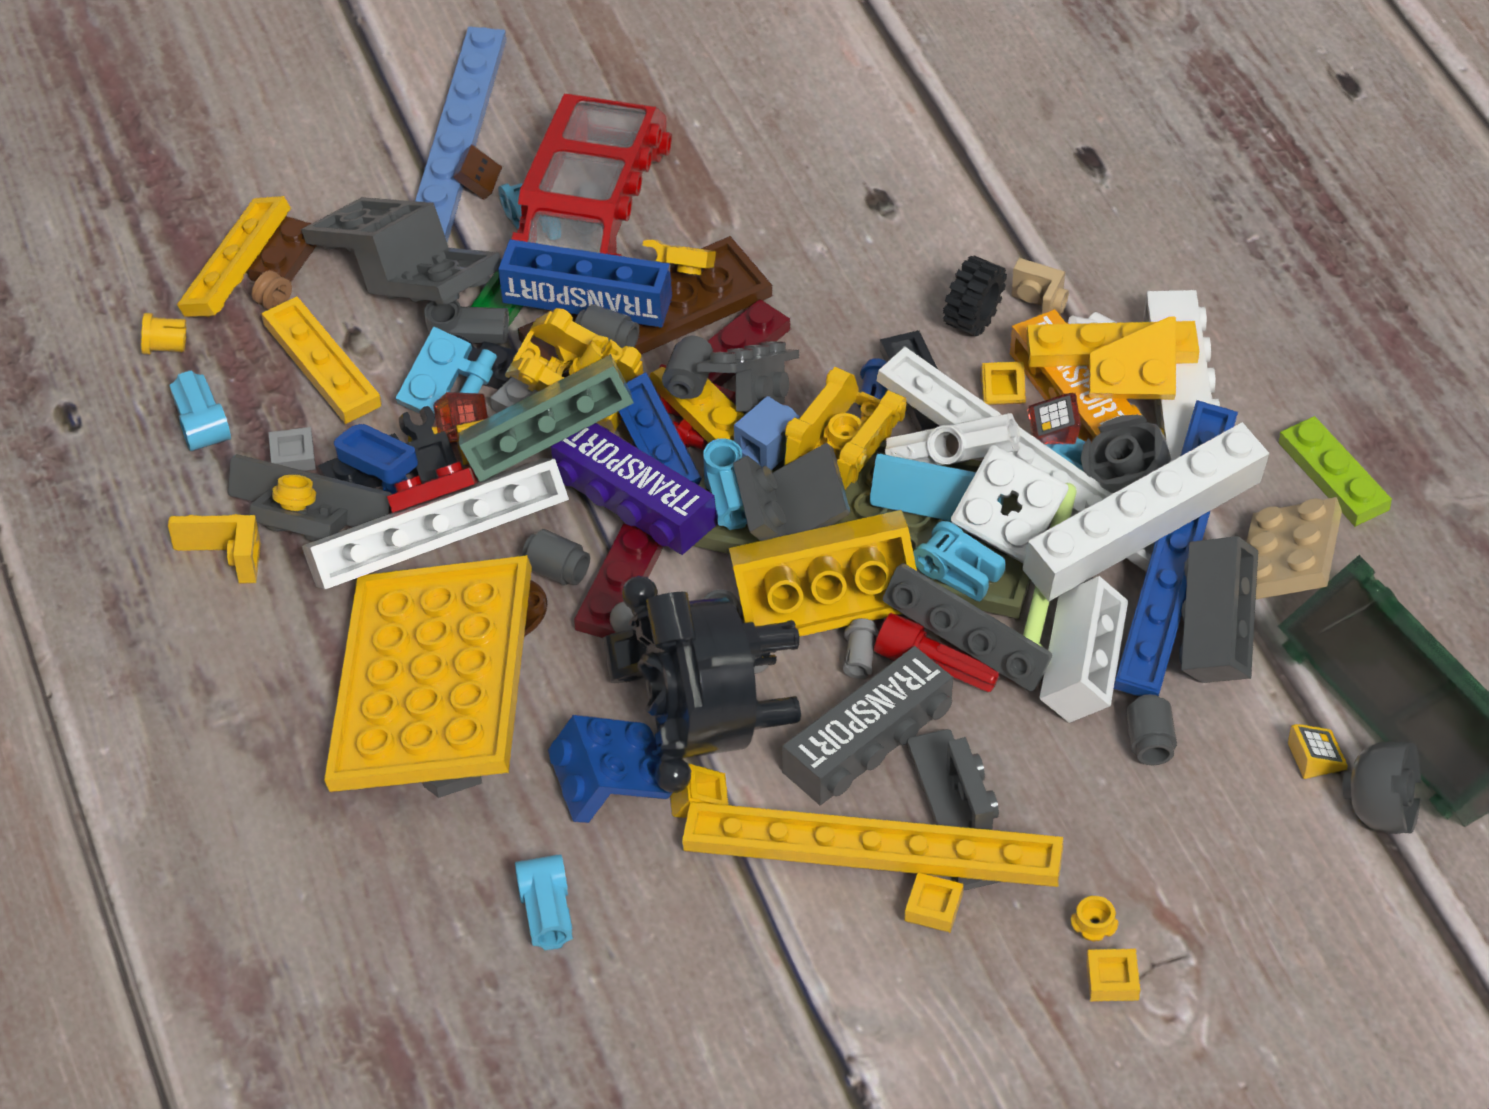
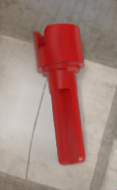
M889 613L880 629L873 651L895 661L916 646L953 678L987 693L994 689L1000 675L998 671L970 655L926 637L927 632L924 631L925 627L921 624Z

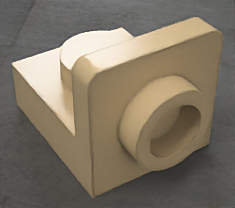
M1019 258L1013 268L1012 297L1028 303L1041 305L1042 314L1054 309L1062 314L1069 297V290L1064 289L1065 271Z

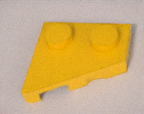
M1169 316L1090 352L1089 398L1175 399L1176 317Z

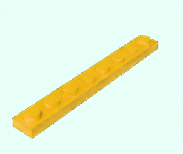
M690 802L682 838L684 851L907 873L919 872L928 875L1058 887L1063 855V837L699 802Z

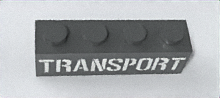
M914 646L782 746V773L820 806L832 796L842 795L850 787L854 779L867 769L871 771L877 768L889 752L900 744H908V739L916 736L919 729L932 719L938 720L948 712L952 705L953 677Z

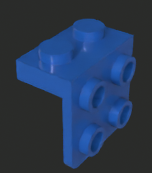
M572 715L557 738L552 742L548 753L573 822L589 823L610 794L668 799L672 795V792L663 790L655 779L659 758L652 755V752L658 749L652 729L647 724Z

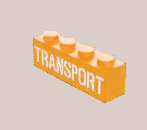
M1056 309L1012 326L1010 355L1015 362H1024L1025 375L1045 401L1050 402L1070 395L1075 424L1066 428L1071 434L1085 442L1089 438L1092 442L1101 433L1098 427L1106 421L1122 415L1142 416L1139 409L1134 404L1130 405L1127 399L1089 398V366H1029L1026 338L1027 325L1069 324L1063 320Z

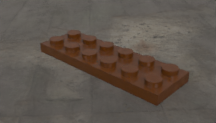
M731 236L701 248L716 251L714 267L702 268L701 275L677 272L678 264L670 263L672 299L663 327L639 324V337L634 348L641 355L750 307L759 299L765 300L772 297V284ZM570 313L573 317L572 321L575 322L578 314ZM535 321L518 328L521 343L525 340ZM534 335L532 336L530 341L540 349V356L549 361L552 356L559 359L554 346ZM569 370L565 371L562 377H568L570 375Z

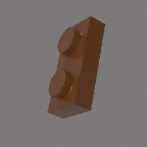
M285 216L249 267V280L256 281L264 272L273 270L280 277H285L291 282L317 246L306 244L301 230L312 223Z

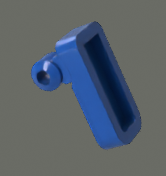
M365 424L350 427L334 441L338 460L368 475L377 476L382 480L383 491L392 494L397 492L395 484L407 480L406 474L418 465L413 446Z

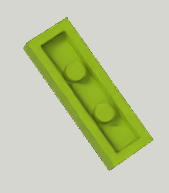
M1315 416L1280 432L1278 443L1328 498L1337 497L1342 513L1355 527L1390 510L1392 498Z

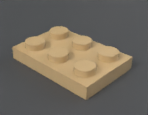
M1337 497L1324 500L1314 498L1298 505L1282 508L1273 506L1253 513L1246 542L1258 550L1256 599L1328 586L1342 513Z

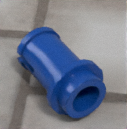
M874 358L868 360L860 370V376L863 379L861 392H865L880 400L886 394L887 388L876 380L878 370L887 361Z

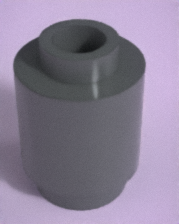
M591 304L586 310H581L575 323L591 332L607 337L608 341L610 339L613 340L621 348L624 346L635 347L639 337V324L633 322L630 316L595 304Z
M686 336L674 346L662 376L664 387L673 396L680 399H692L701 395L710 372H696V363L710 360V353H713L710 343L698 336Z
M546 529L540 530L537 534L530 535L522 550V556L528 555L533 572L562 585H567L568 583L573 585L579 584L585 577L590 565V554L583 551L582 545Z
M1152 694L1138 697L1126 709L1131 750L1137 755L1139 762L1142 764H1164L1173 758L1174 750L1177 747L1171 704L1166 699Z

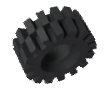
M969 256L968 261L965 260L962 263V269L957 270L955 274L956 280L951 282L949 287L951 289L950 294L946 295L945 302H947V305L943 308V314H945L943 321L946 322L945 324L974 336L982 334L985 331V326L988 327L990 325L991 317H995L997 304L1001 303L1003 298L1001 293L1005 290L1006 286L1004 284L1007 279L1006 269L977 256Z

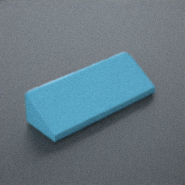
M877 453L870 504L951 521L953 513L976 472ZM1001 496L997 502H999L1003 508L1004 497Z

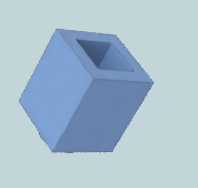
M766 396L734 424V441L742 450V458L748 455L761 467L767 466L770 470L775 468L785 459L786 425L794 417L799 419L800 416L789 406L782 405Z

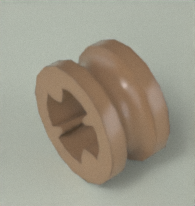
M268 270L255 281L252 288V299L269 310L289 300L292 284L287 278L280 277L277 272Z

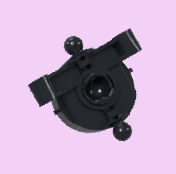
M644 576L632 577L624 584L622 599L633 614L628 624L635 627L628 631L617 632L603 637L611 683H624L645 678L649 698L645 710L650 715L655 716L657 727L655 739L658 750L652 752V755L659 758L655 779L663 790L677 793L683 791L689 785L691 769L688 763L683 760L684 758L743 750L750 744L754 730L800 722L801 709L796 696L758 701L754 673L755 666L776 664L777 657L770 655V653L798 649L800 642L799 632L795 628L796 624L793 620L755 626L753 622L742 623L734 605L723 596L689 601L688 592H671L658 595L655 583Z

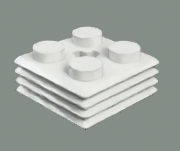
M992 445L953 513L951 523L1024 564L1028 541L1047 530L1069 487L1064 482L1007 451ZM1011 493L1017 495V504L1022 507L1019 513L1011 511L1008 516L1001 513L1002 505L997 502L1001 496L1008 498Z

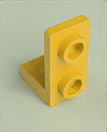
M188 515L169 517L168 529L174 550H227L228 565L236 567L238 582H257L261 541L255 515Z

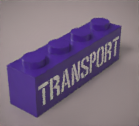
M597 423L551 446L552 459L556 460L565 486H572L588 496L594 504L604 506L617 514L626 524L636 526L652 536L661 546H668L683 555L717 525L715 495Z

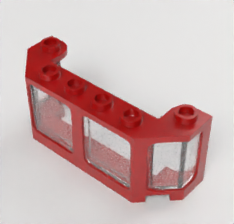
M564 93L520 189L518 205H521L520 227L517 232H513L512 240L622 256V254H617L616 236L622 222L628 221L630 218L632 197L639 196L642 173L643 171L649 172L651 162L659 163L663 155L668 156L671 150L672 133L666 132V115L657 107Z

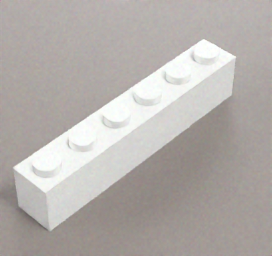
M1196 290L1147 291L1144 322H1158L1169 316L1176 317V321H1195L1199 344L1198 363L1176 364L1175 399H1154L1156 422L1164 430L1171 461L1181 455L1196 400L1220 406L1219 399H1212L1211 393L1215 392L1214 368L1207 367V362H1210L1211 342L1210 337H1203L1202 332L1206 331L1207 322L1206 308L1199 307Z
M1242 422L1029 540L1023 571L1049 602L1260 483L1269 452Z
M542 458L492 476L466 488L303 545L302 549L316 587L328 589L567 501L569 498L556 460Z

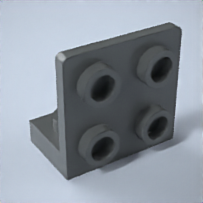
M828 443L819 446L773 473L767 466L761 467L748 455L733 463L749 531L761 541L830 526L850 514L835 452Z

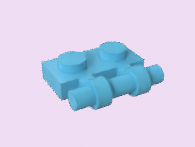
M433 327L397 394L396 401L398 404L417 413L423 407L429 406L433 411L435 420L440 411L439 406L475 400L482 385H487L493 375L491 368L497 355L487 349H482L476 362L469 361L467 358L472 350L471 343ZM459 374L467 377L459 394L450 392Z

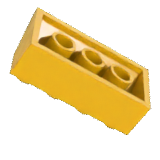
M902 510L729 548L745 623L753 622L755 626L793 620L796 624L795 628L798 629L799 637L850 626L851 622L855 619H868L872 621L886 618L889 613L903 614L883 601V596L896 567L904 563L917 571L909 529Z

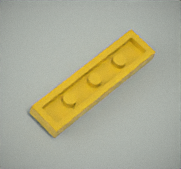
M284 196L253 198L177 303L184 317L215 316L222 310L226 299L234 288L242 282L246 271L290 211L291 207Z
M298 296L262 313L264 326L345 424L382 406L380 394Z
M1176 321V364L1198 363L1200 351L1195 321ZM1156 322L1027 325L1026 338L1029 366H1089L1090 352Z

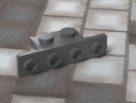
M780 341L761 342V345H746L744 348L727 349V352L710 353V360L697 362L696 372L736 373V411L749 412L766 396L780 404L785 403V397L789 390V377L785 372V361L799 358V350L786 349V342Z
M236 454L230 460L229 495L252 501L250 515H255L257 523L264 524L269 530H288L304 534L305 538L317 541L338 533L346 525L355 527L391 514L392 511L387 496L392 493L239 454ZM285 475H301L312 480V488L316 491V500L313 504L306 506L304 510L290 511L282 508L280 503L272 498V491L280 477Z
M902 563L896 567L883 596V601L1027 690L1033 691L1038 687L1052 659L1050 651L908 565Z
M949 729L910 737L908 739V749L936 825L992 830L993 819L999 817L998 802L993 790L986 791L983 784L985 771L982 759L978 753L972 754L966 737L954 739L952 731ZM955 877L958 883L964 884L963 891L1000 883V881Z

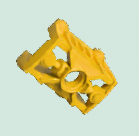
M556 308L553 312L550 311L535 320L505 376L508 378L511 376L528 385V389L532 392L534 390L540 391L564 379L562 374L569 370L575 358L582 356L593 337L599 335L573 322V317L568 311ZM534 335L554 346L559 359L552 356L549 361L540 356V349L530 341L532 336ZM609 341L606 342L605 346L601 350V353L603 352L604 348L606 347ZM631 346L620 347L622 355L616 364L626 383L643 374V364L640 361L642 356L636 348ZM618 411L596 423L614 434L622 417Z
M834 367L826 376V386L799 419L794 417L786 425L785 466L827 443V439L824 438V429L830 419L837 414L846 413L855 402L861 405V418L859 419L862 421L863 426L852 440L845 444L841 452L834 450L843 486L846 490L850 483L855 484L858 480L859 472L884 440L887 441L886 438L891 437L892 429L899 421H903L907 405L906 397L890 390L886 392L881 400L865 392L860 393L855 375Z

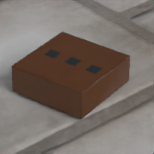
M471 144L464 150L453 178L485 200L492 194L502 166Z

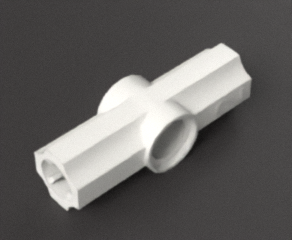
M1008 413L886 438L885 454L940 466L962 463L985 457L992 445L1007 452L1018 451L1020 433L1013 414ZM950 433H953L959 442V448L955 455H952L946 447V440Z

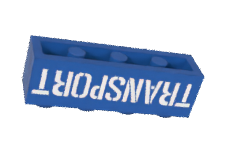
M509 239L498 269L502 301L508 304L553 311L559 308L572 314H579L581 310H586L591 304H595L628 315L633 322L638 324L663 327L672 299L670 263Z

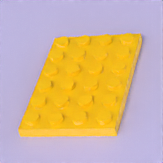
M528 555L367 574L357 578L324 778L329 792L509 773L532 572Z

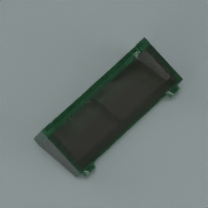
M1358 555L1328 581L1327 587L1320 588L1278 625V628L1286 638V641L1281 646L1298 665L1306 660L1382 741L1403 740L1415 743L1420 760L1421 782L1434 794L1428 800L1446 820H1449L1454 815L1466 827L1489 813V692L1397 600L1395 594L1388 587H1385L1378 579L1376 580L1374 569Z

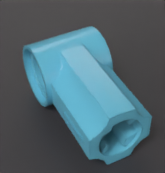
M192 370L178 374L177 379L169 386L180 414L179 421L189 451L230 440L231 433L221 404L215 403L204 375H198Z
M726 438L716 439L707 444L703 451L704 484L710 493L715 495L718 526H725L729 530L744 528L747 524V519L733 466L734 462L742 458V450L733 440Z
M562 854L515 862L520 901L525 903L532 946H538L544 950L562 948L563 944L573 939L570 913L566 902L568 888Z

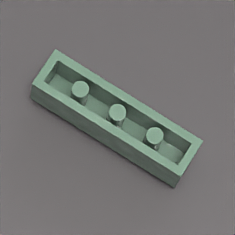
M610 354L459 432V446L479 482H482L633 404L632 394Z

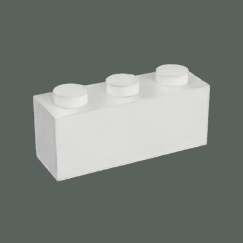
M1100 576L1058 596L1048 650L1052 653V659L1044 673L1039 699L1068 723L1111 706L1128 600Z

